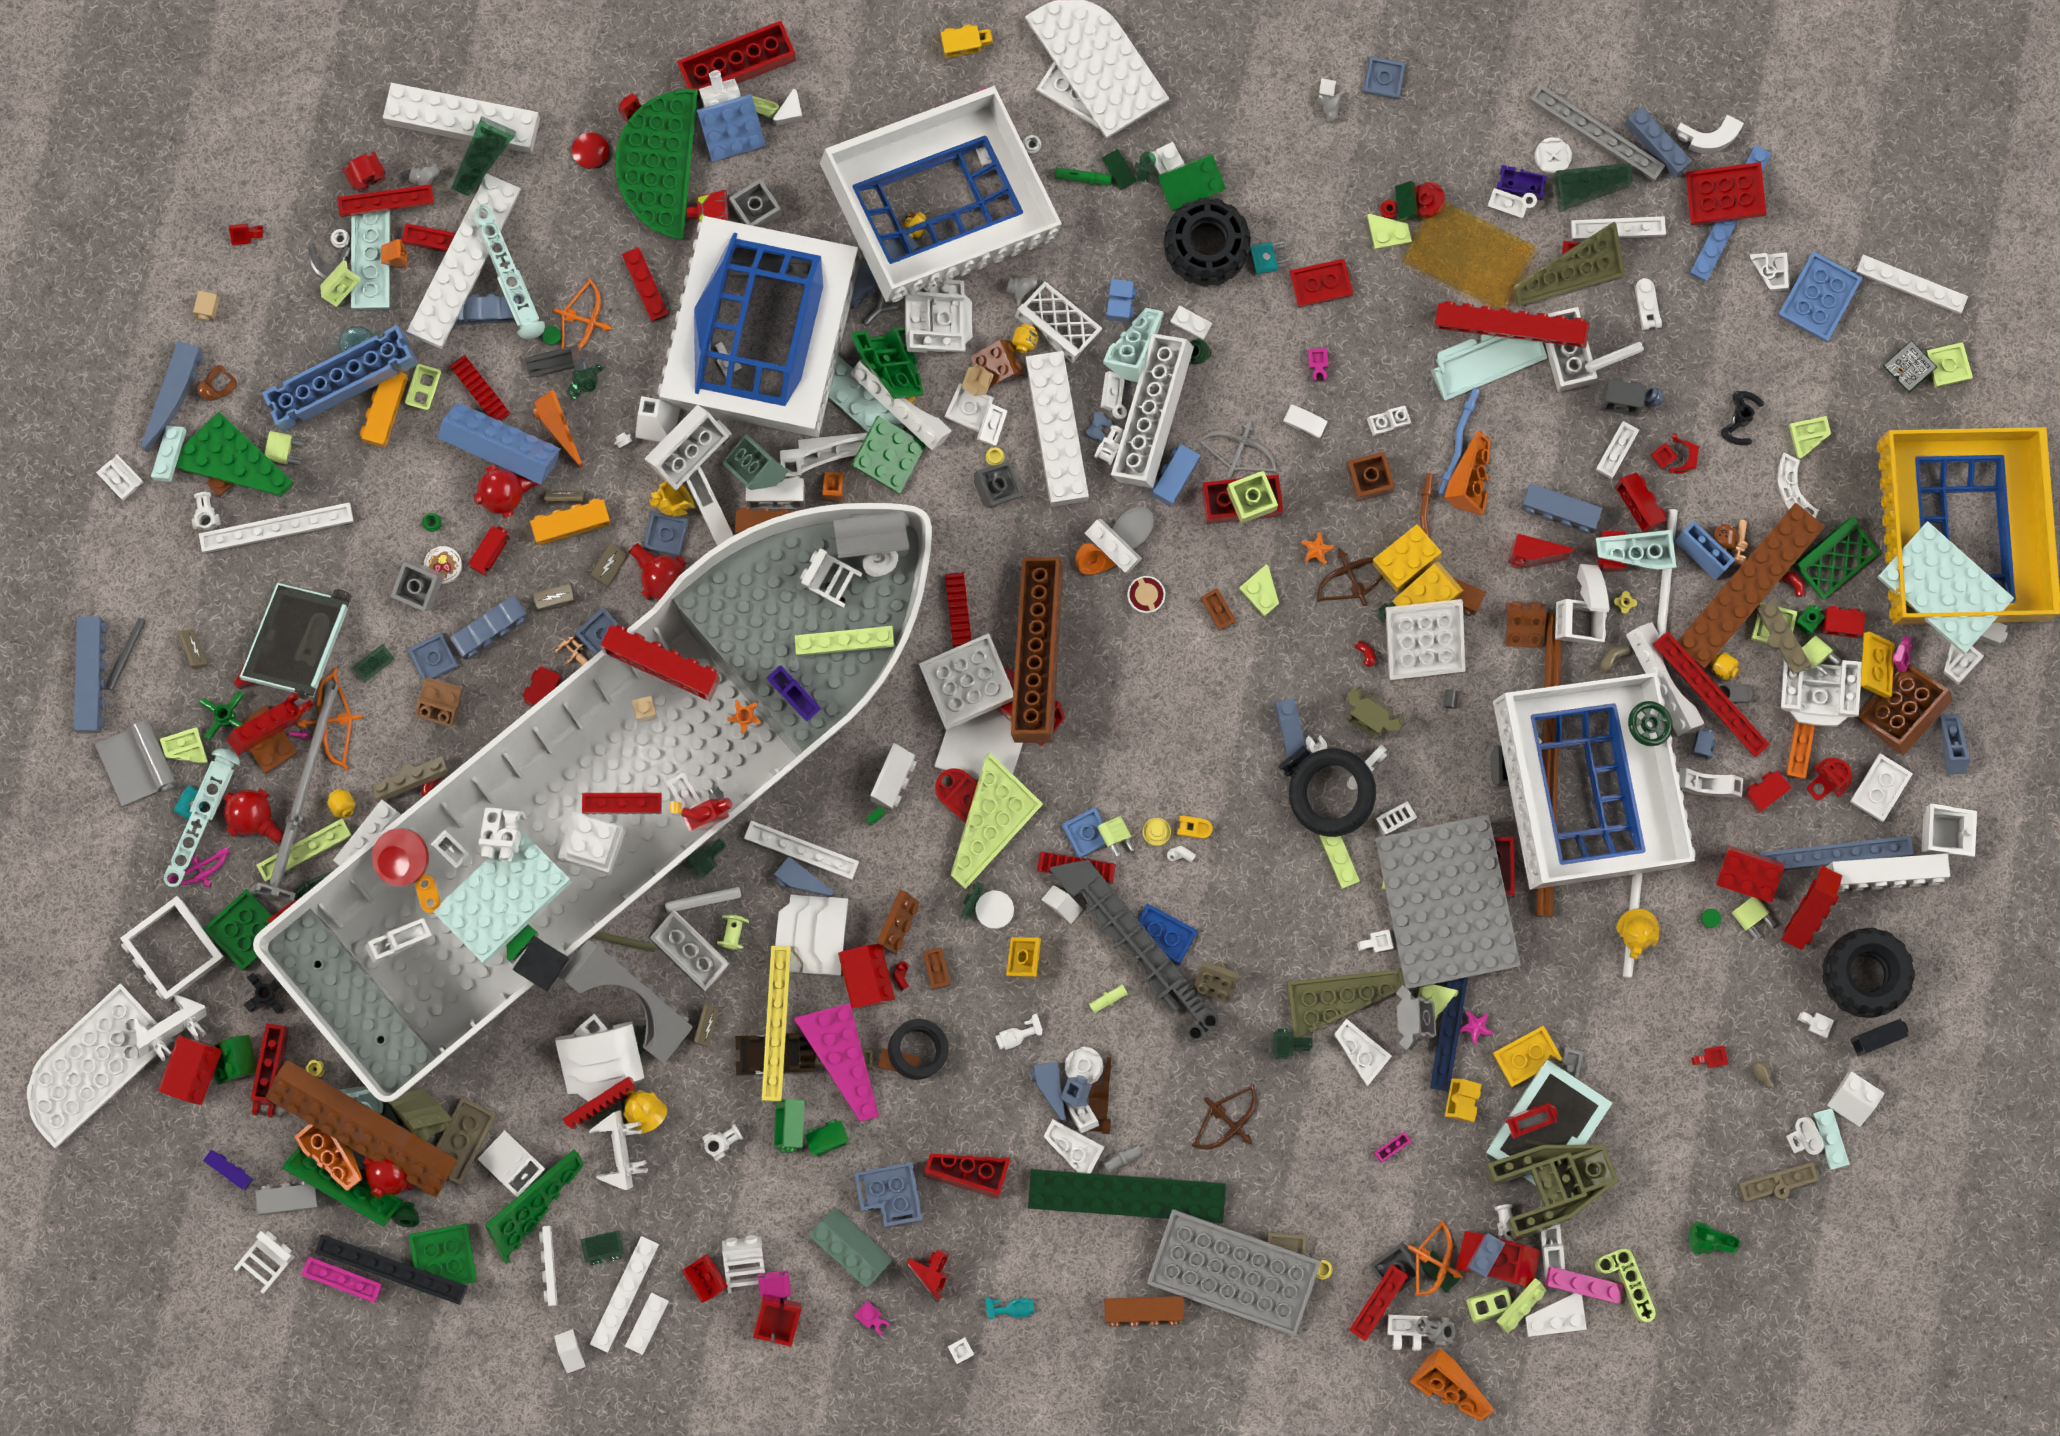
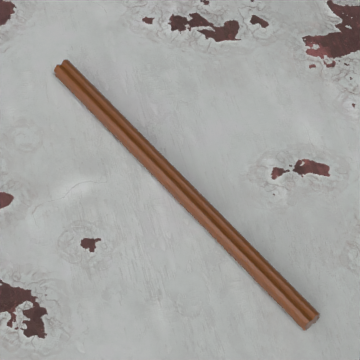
M1548 613L1544 688L1561 686L1563 640L1555 639V613ZM1555 718L1543 719L1542 744L1555 742ZM1559 748L1542 750V759L1556 824ZM1554 886L1537 889L1536 917H1553Z

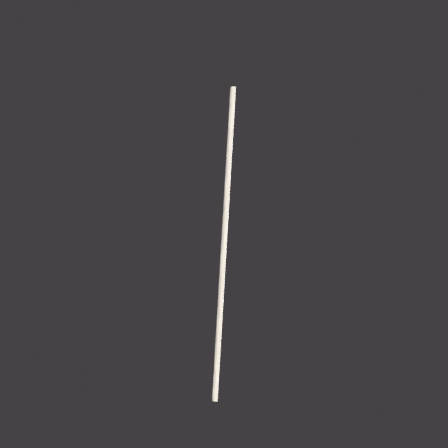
M1669 509L1666 530H1672L1673 544H1675L1678 510ZM1672 568L1662 569L1657 620L1659 636L1666 632ZM1642 873L1633 874L1629 910L1639 909ZM1627 946L1625 947L1623 978H1632L1634 958H1630L1631 950Z

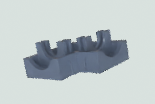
M912 1162L870 1169L864 1172H854L861 1212L881 1209L884 1228L923 1221ZM860 1181H864L867 1201H863ZM913 1214V1218L892 1221L894 1217Z

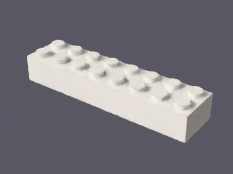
M395 83L390 85L383 114L385 125L532 154L540 122L539 114L535 111Z
M1152 333L1111 473L1120 483L1153 488L1194 348L1187 339Z
M1063 351L1027 356L1025 363L1050 506L1056 507L1087 502L1089 494Z

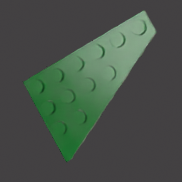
M220 412L214 415L182 446L175 467L187 473H195L198 476L218 479L225 483H233L236 486L256 489L278 497H282L294 485V482Z

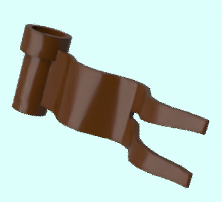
M1107 1057L1101 1085L1098 1086L1097 1080L1091 1084L1089 1092V1107L1097 1118L1099 1126L1088 1131L1102 1132V1134H1110L1111 1119H1107L1111 1057Z

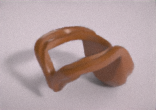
M217 365L211 370L207 379L199 383L197 392L203 399L214 401L232 393L237 386V381L229 372H226L222 365ZM222 371L231 380L224 390L217 391L212 386V380Z

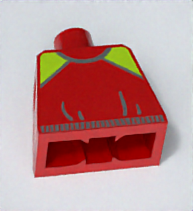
M727 190L698 196L697 206L686 207L687 218H698V221H702L703 216L729 221Z

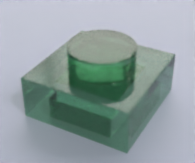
M1393 602L1389 605L1385 603L1378 609L1377 618L1381 623L1386 619V607L1396 606Z

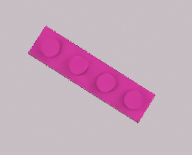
M308 1257L301 1274L307 1278L376 1303L383 1284Z
M1555 1267L1548 1268L1545 1282L1547 1287L1615 1304H1620L1624 1287L1622 1284Z

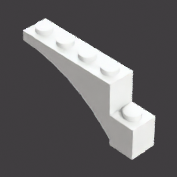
M867 433L798 440L799 449L780 451L781 465L788 471L785 477L802 475L803 472L824 463L855 456Z

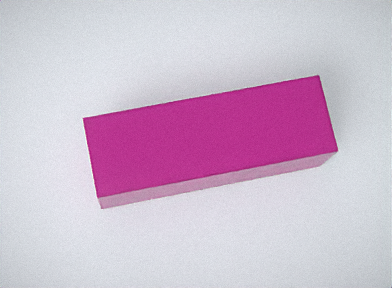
M1403 1132L1374 1154L1382 1163L1409 1144L1411 1140Z

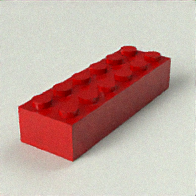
M778 21L678 60L677 64L686 88L698 90V100L701 98L699 89L712 85L709 73L712 71H720L723 82L735 78L738 84L796 61V54L782 21Z
M617 624L616 627L610 625L600 645L604 654L711 702L720 683L716 669L707 665L704 668L698 665L699 662L690 657L685 659L680 656L681 653L673 649L667 651L662 648V644L656 641L650 643L644 640L645 637L641 634H630L621 625Z

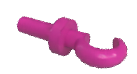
M302 730V732L290 731L289 736L302 737V740H305L306 737L312 741L310 733H305V730Z

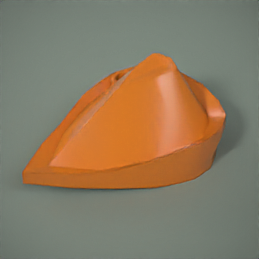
M1090 543L1082 545L1075 556L1076 568L1085 575L1097 574L1117 566L1098 546Z

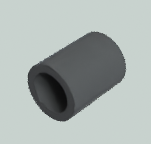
M1445 690L1444 708L1457 709V690Z

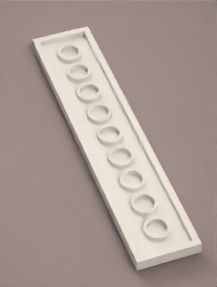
M489 174L485 175L407 330V335L437 348H443L489 256L480 233L481 227L478 228L474 219L475 209L479 205L488 206L495 218L494 222L498 225L501 232L520 194L521 188ZM480 210L477 213L482 219L488 217L487 212L484 210ZM492 227L485 228V233L492 236L495 234V230Z

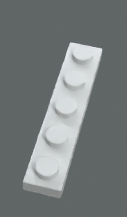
M1665 216L1571 220L1570 222L1572 241L1586 240L1612 222L1617 224L1619 239L1665 237L1666 235Z

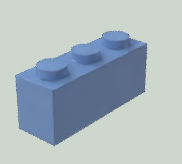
M1182 444L1178 449L1174 448L1170 455V458H1172L1169 465H1164L1160 472L1162 474L1160 481L1156 479L1153 488H1151L1153 490L1152 496L1172 507L1200 460L1201 455Z
M1695 521L1674 540L1714 580L1735 561Z

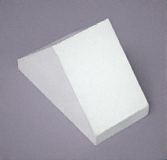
M792 90L774 116L773 124L776 126L802 121L797 90Z
M446 830L431 844L456 869L470 855Z
M1054 885L1041 899L1070 924L1083 911L1082 907L1069 894Z
M573 1329L554 1336L558 1354L567 1373L586 1367Z

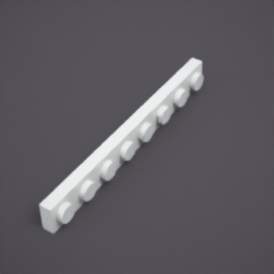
M345 503L199 533L202 553H208L354 523L351 504Z

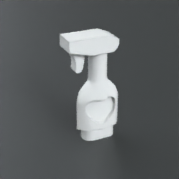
M1034 1014L1029 1021L1024 1022L1025 1025L1033 1024V1027L1024 1030L1010 1028L999 1032L1000 1035L995 1036L999 1049L1005 1048V1050L1016 1047L1022 1043L1025 1037L1034 1034L1042 1036V1027L1038 1015Z

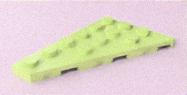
M987 753L950 875L964 889L973 882L1043 805L991 753Z

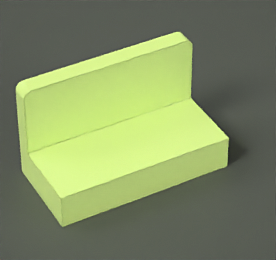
M343 260L320 285L321 297L337 307L360 282V277L348 270L347 262Z

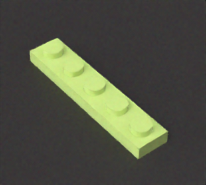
M893 626L795 635L797 656L895 647Z
M343 818L294 844L285 872L350 838L352 834ZM278 853L256 865L266 883L271 880Z

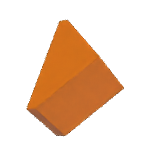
M401 239L381 245V264L407 268V249Z
M825 472L823 501L842 502L844 473Z

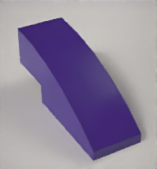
M779 665L765 678L806 722L821 710V707L792 678L782 665Z

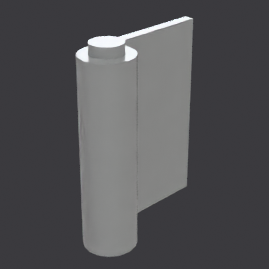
M904 511L833 520L838 558L909 550L906 533L909 519L908 514L904 515Z
M148 719L133 724L130 730L95 744L122 807L161 790L166 792L174 788L173 785L176 781Z

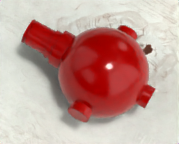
M495 464L485 468L487 473L479 480L477 493L473 494V499L476 505L481 504L487 511L494 514H502L503 518L514 515L513 510L521 502L523 493L540 484L521 475L516 476L509 470L497 469Z
M636 543L629 550V553L637 560L638 566L642 569L641 583L644 590L641 594L648 601L651 598L660 600L676 579L685 571L684 566L687 563L680 556L677 558L667 555L655 556L653 553L646 551L639 543Z
M260 788L258 792L255 790H241L235 794L229 792L224 797L223 801L226 803L224 817L229 826L226 831L232 836L236 837L237 834L252 836L259 833L262 837L266 836L279 845L284 835V832L271 819V807L267 800L269 794Z
M365 1157L362 1162L366 1165L365 1176L369 1186L372 1188L371 1194L377 1198H381L383 1195H396L405 1189L410 1191L414 1186L407 1181V1175L403 1169L399 1172L392 1166L394 1162L384 1159L381 1162Z

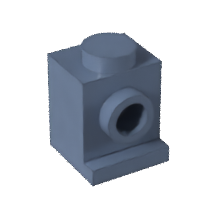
M1702 729L1696 733L1691 755L1709 760L1713 757V753L1710 751L1714 750L1716 740H1713L1714 731Z
M1084 1076L1068 1077L1061 1099L1075 1107L1087 1106L1088 1102L1086 1100L1092 1085L1087 1083L1088 1079Z

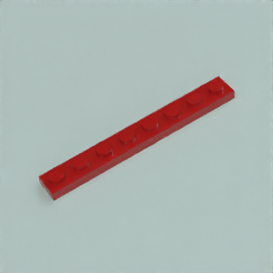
M1668 631L1653 643L1654 647L1753 757H1757L1770 745Z

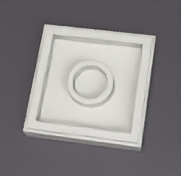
M959 383L944 418L979 432L987 406L993 403L994 397L986 394L974 396L961 387L962 384Z

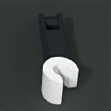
M1321 735L1317 738L1316 744L1308 736L1306 748L1303 745L1293 755L1279 764L1278 768L1285 772L1284 775L1286 777L1292 775L1301 761L1309 756L1310 753L1327 749V743Z

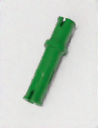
M1057 167L1055 171V179L1090 183L1093 186L1094 184L1111 186V174L1095 173L1094 170L1087 172Z

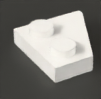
M1951 644L1943 673L1959 685L1983 659L1984 655L1973 646L1963 655Z

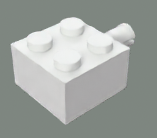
M720 71L710 72L709 77L712 85L699 89L704 108L741 97L735 78L723 82Z

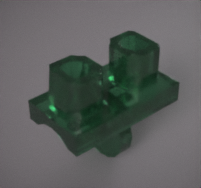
M1144 152L1141 154L1140 163L1136 162L1135 168H1138L1135 179L1147 182L1149 174H1154L1155 168L1152 167L1156 163V157L1153 153Z

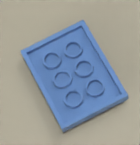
M1813 251L1777 316L1827 343L1858 288L1862 277Z

